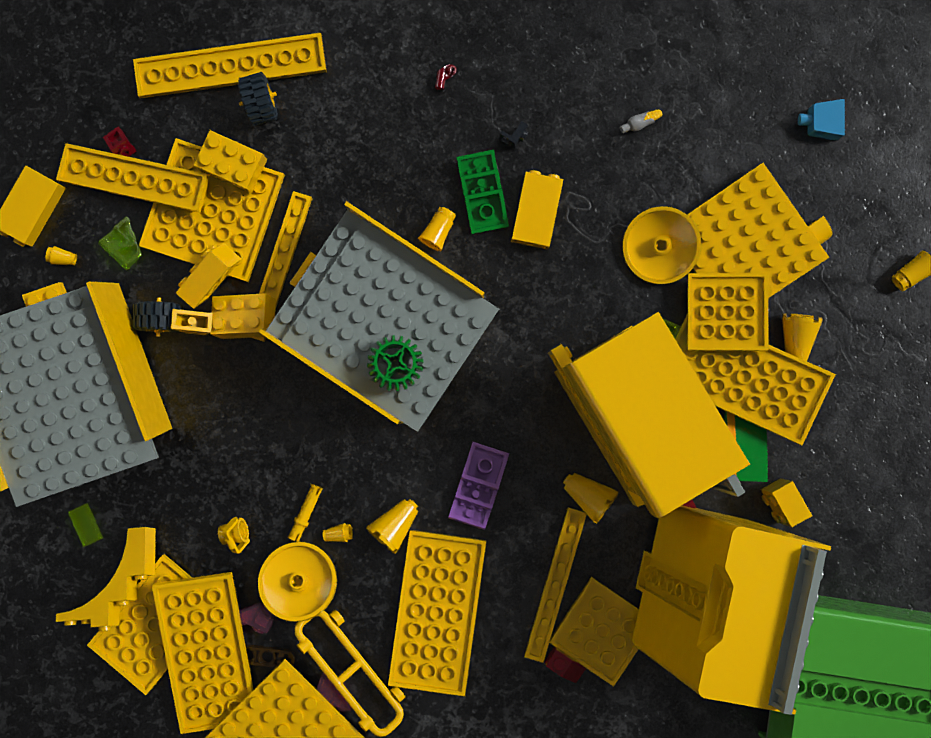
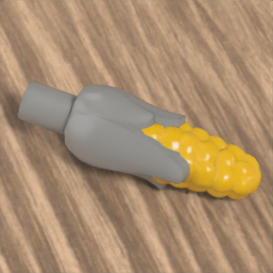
M658 109L635 115L626 124L620 126V130L622 133L630 130L639 131L662 117V111Z

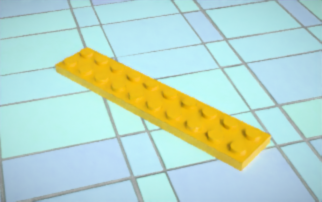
M321 33L133 59L137 93L140 99L238 85L239 78L262 72L267 80L327 72Z

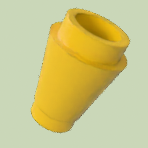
M53 246V248L48 247L45 260L50 262L51 265H75L77 254Z
M346 523L323 530L324 541L348 542V540L353 538L350 524L346 525Z

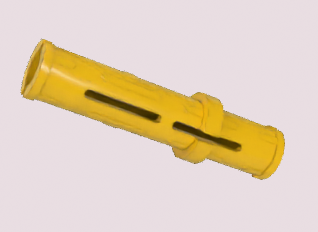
M311 484L298 516L294 518L295 523L288 535L289 539L296 540V542L300 541L305 527L309 525L308 520L323 488Z

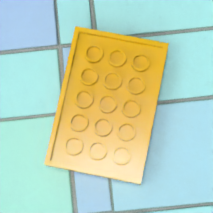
M165 554L155 563V575L147 576V580H141L138 583L137 601H129V605H120L119 626H111L109 631H98L87 644L88 647L145 695L151 691L168 670L152 585L159 582L192 578Z

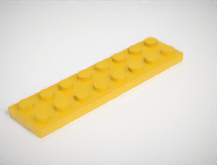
M66 143L56 180L201 213L210 175Z

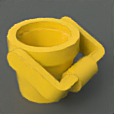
M234 517L229 523L218 527L220 542L223 545L227 544L233 553H241L250 542L248 526L243 518Z

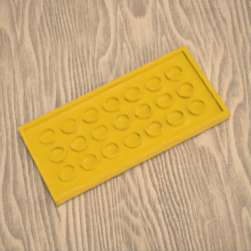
M687 313L675 340L714 405L802 446L836 374L769 344L768 351H688Z
M410 530L388 686L465 696L486 540Z
M232 572L159 582L152 585L180 734L214 729L254 690Z

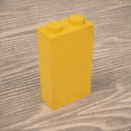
M25 165L0 209V235L7 238L10 235L14 238L13 242L24 247L26 244L33 247L66 187Z
M535 170L525 173L511 242L549 249L563 179H560V176L555 174L545 176Z

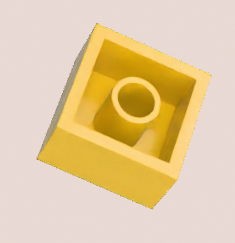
M780 478L761 489L763 493L762 499L767 506L770 505L773 511L771 515L777 523L794 527L812 517L793 481Z

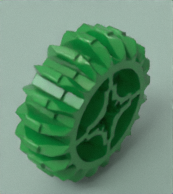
M392 335L391 342H388L387 338L384 337V345L377 341L376 345L379 349L371 348V352L375 356L368 355L367 357L368 360L373 361L367 364V368H374L369 372V375H377L374 377L373 382L377 383L381 380L380 388L388 384L387 390L391 391L393 385L396 392H399V385H403L404 390H407L406 382L413 386L415 382L412 377L419 379L420 375L416 371H423V367L418 366L423 364V359L418 358L422 353L421 351L414 352L417 349L416 344L409 347L411 344L410 339L403 343V336L399 337V341H395V336ZM392 348L400 349L394 355L384 353L385 351ZM406 352L412 358V369L408 368L407 365L403 363V358ZM379 358L388 365L385 375L378 369ZM395 359H399L400 366L392 368L390 361L394 360L395 362ZM397 372L407 374L400 379H390Z

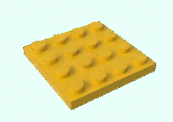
M688 273V351L769 350L768 273Z
M591 577L551 636L549 643L614 687L638 651V648L633 645L632 639L639 609Z

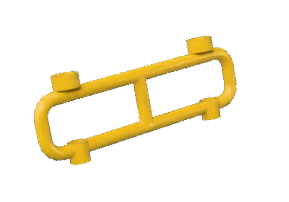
M334 610L330 614L323 611L317 615L322 618L355 660L338 677L302 632L304 625L311 619L297 622L294 631L297 640L300 642L297 644L298 649L303 654L308 652L359 716L361 719L358 722L360 727L365 732L370 730L378 737L390 734L403 719L404 713L400 702L405 698V695L395 686L389 691L341 631L339 626L345 622L341 614ZM360 667L396 712L395 718L385 728L380 729L375 725L373 719L364 711L343 684Z

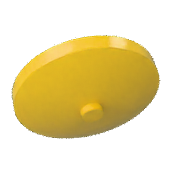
M661 206L643 211L629 224L623 239V253L630 269L641 279L655 284L672 283L686 276L696 265L701 252V236L696 224L687 214L672 207Z
M305 542L288 543L273 551L263 563L258 578L259 594L265 607L275 616L291 622L306 621L322 613L332 601L337 587L336 570L329 556L319 547Z

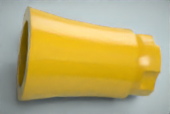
M439 207L418 239L426 246L442 251L445 239L456 217L455 213L445 207Z
M920 251L914 259L892 276L894 285L899 290L905 291L931 276V255L926 251Z

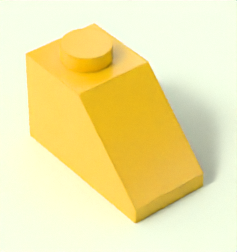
M172 309L171 329L188 334L208 335L211 333L213 313Z

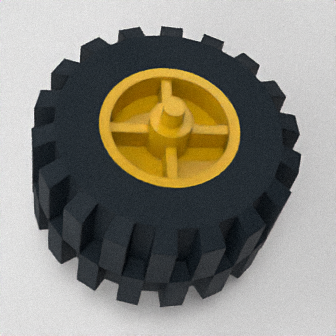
M259 72L239 78L238 88L242 99L239 105L244 106L250 122L256 126L277 120L278 113L274 96H277V93H272L266 76Z
M157 298V301L137 302L133 304V328L138 331L154 332L157 337H160L162 332H179L171 329L172 309L184 310V306L178 303L161 302V298Z

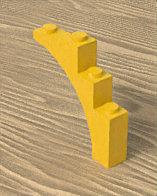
M149 527L129 528L122 560L107 586L85 605L69 612L56 614V622H64V626L77 625V621H81V624H91V627H99V631H109L111 626H119L120 605H129V601H137V580H147V576L155 575L156 529Z

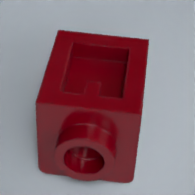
M119 126L103 137L113 154L129 157L136 152L135 147L129 142Z

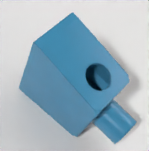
M845 99L813 104L808 108V114L798 115V125H808L809 136L839 140L845 135Z

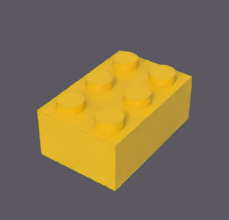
M210 130L194 166L201 172L252 194L267 158L261 152Z
M225 243L220 246L215 245L211 250L208 249L201 256L203 260L199 264L196 263L189 271L191 274L183 278L178 284L180 288L176 294L193 309L212 295L241 260Z
M266 293L212 296L213 314L210 334L221 339L265 337L259 331L260 329L267 330L275 318L276 299Z

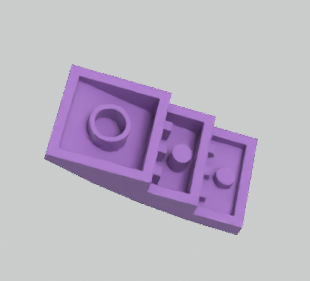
M472 442L448 516L449 519L485 530L509 453Z

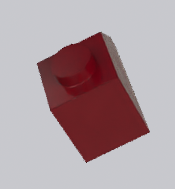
M553 646L544 660L546 667L562 678L577 683L586 667L555 646Z

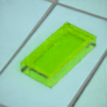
M88 503L68 512L83 547L103 539Z

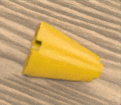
M786 313L782 314L785 352L807 361L823 318L818 317V320H814V316L791 314V317H786Z
M577 473L569 474L563 482L567 493L596 524L604 516V513L609 509L619 493L615 489Z
M404 499L368 525L366 529L382 545L388 546L387 549L396 554L418 514L416 509L418 506L411 499L408 501Z

